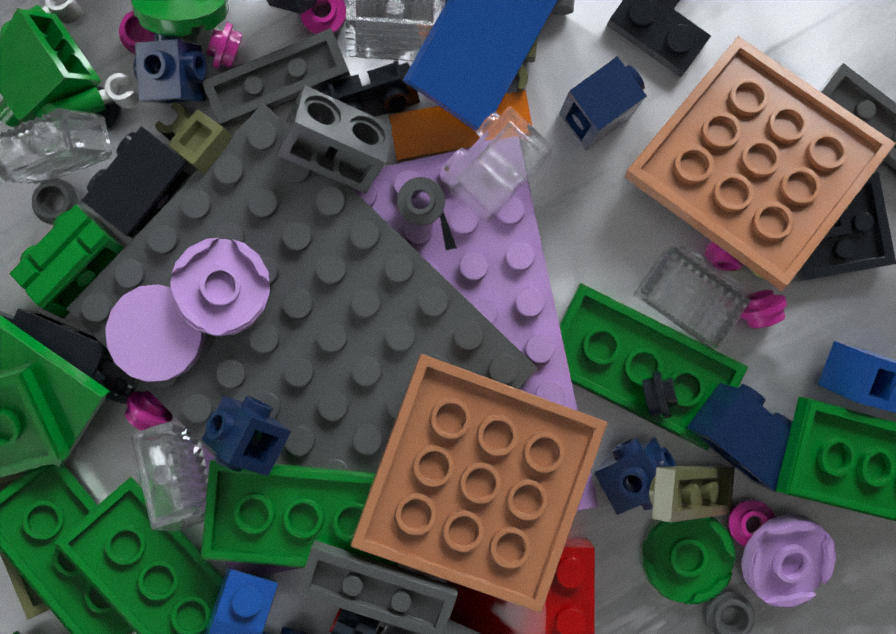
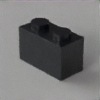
M142 126L136 133L131 132L123 138L116 150L117 157L107 169H101L90 179L87 185L88 193L81 200L130 238H134L197 170Z

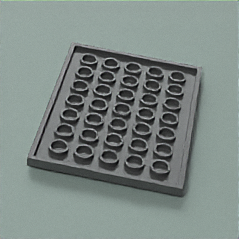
M263 103L232 135V140L207 172L203 174L198 171L66 309L108 350L105 327L111 309L124 294L139 286L159 284L171 287L170 281L175 262L188 247L205 239L219 238L231 241L233 239L245 243L259 254L269 273L270 295L263 314L251 327L235 335L215 337L206 334L201 356L190 370L182 375L163 381L147 382L140 379L137 380L214 456H216V453L201 440L206 431L209 417L216 411L223 396L241 402L244 401L246 396H251L271 406L273 410L270 415L291 431L275 464L376 472L420 353L517 389L538 368L351 187L277 156L285 124Z

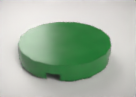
M131 0L133 14L135 18H138L139 25L150 32L163 36H188L193 34L192 28L204 25V31H209L224 21L229 11L228 0Z
M714 517L677 522L655 520L647 528L641 541L640 564L645 577L663 597L671 601L674 600L685 604H700L711 600L728 586L733 575L731 572L734 567V561L736 562V549L729 532Z

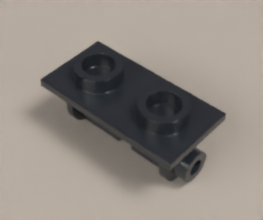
M398 60L367 71L371 84L362 86L357 74L335 82H328V88L320 90L321 93L374 117L389 112H398L408 106L420 103L418 91L403 81L410 68L409 63L406 62L399 65Z

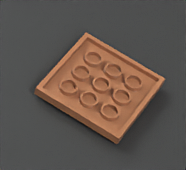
M738 36L627 169L624 178L782 292L896 143Z
M420 353L350 545L356 549L541 613L608 422Z

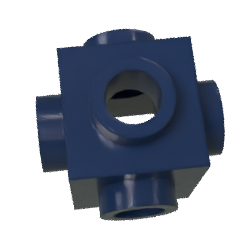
M156 33L153 34L154 41L135 43L136 58L133 69L138 82L139 101L157 104L205 102L204 87L201 81L206 77L207 64L202 54V45L183 41V36H163Z
M223 396L218 408L209 417L206 431L201 440L216 453L214 460L220 465L236 472L246 469L269 476L291 431L270 415L273 408L268 404L251 396H246L243 402Z
M634 437L614 447L611 450L613 456L606 458L594 472L617 515L640 505L643 510L652 509L653 505L649 499V489L653 478L656 476V468L676 466L671 453L665 447L661 448L655 437L641 443L637 437Z

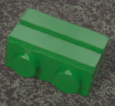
M75 204L69 211L61 213L54 220L53 228L37 245L30 246L22 253L20 263L9 274L20 287L26 290L25 292L37 306L64 319L70 313L66 308L126 246L98 217Z

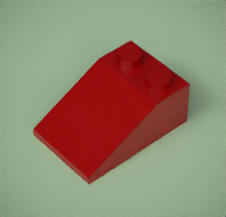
M587 537L567 538L541 613L447 580V584L458 587V595L449 619L481 634H595V547Z

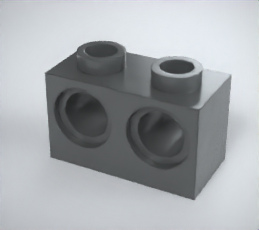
M304 85L286 119L277 156L366 194L386 163L392 125Z

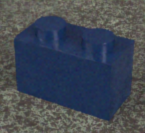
M617 56L569 90L559 115L583 148L587 150L632 117L647 97L643 91L645 89L644 81L633 66L629 64L625 66Z
M719 383L687 426V429L750 481L777 493L776 487L792 421L778 412L770 413L763 407L766 399L751 387L741 384L739 388Z

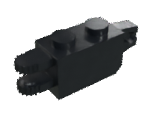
M17 309L15 316L0 311L2 317L108 389L110 392L105 398L106 400L127 404L129 396L138 387L139 381L118 367L110 352L92 334L35 310Z

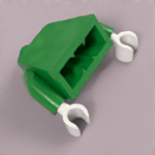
M45 0L46 5L42 8L39 5H35L28 10L17 8L11 20L4 23L1 27L0 94L3 99L0 102V121L5 125L16 128L23 122L43 123L46 126H56L106 110L104 104L112 101L122 108H131L138 104L139 97L136 91H128L123 95H118L121 88L133 83L124 74H112L105 83V89L98 91L96 88L100 84L101 79L62 24L74 23L81 17L82 8L75 0Z

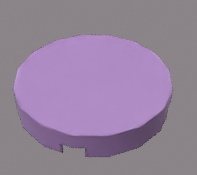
M210 238L188 247L175 262L170 281L171 300L182 320L196 331L215 337L235 335L251 327L265 311L270 295L269 273L261 257L245 243L233 239L231 241L228 239Z
M159 284L139 286L124 294L111 309L105 327L107 348L115 364L129 376L147 382L170 380L189 371L201 356L206 340L205 333L196 331L182 320L171 300L170 287Z
M785 514L770 519L754 532L745 546L741 562L744 580L757 597L773 607L792 608L806 603L817 595L814 590L819 587L821 582L826 585L833 574L836 562L835 544L821 525L804 515Z

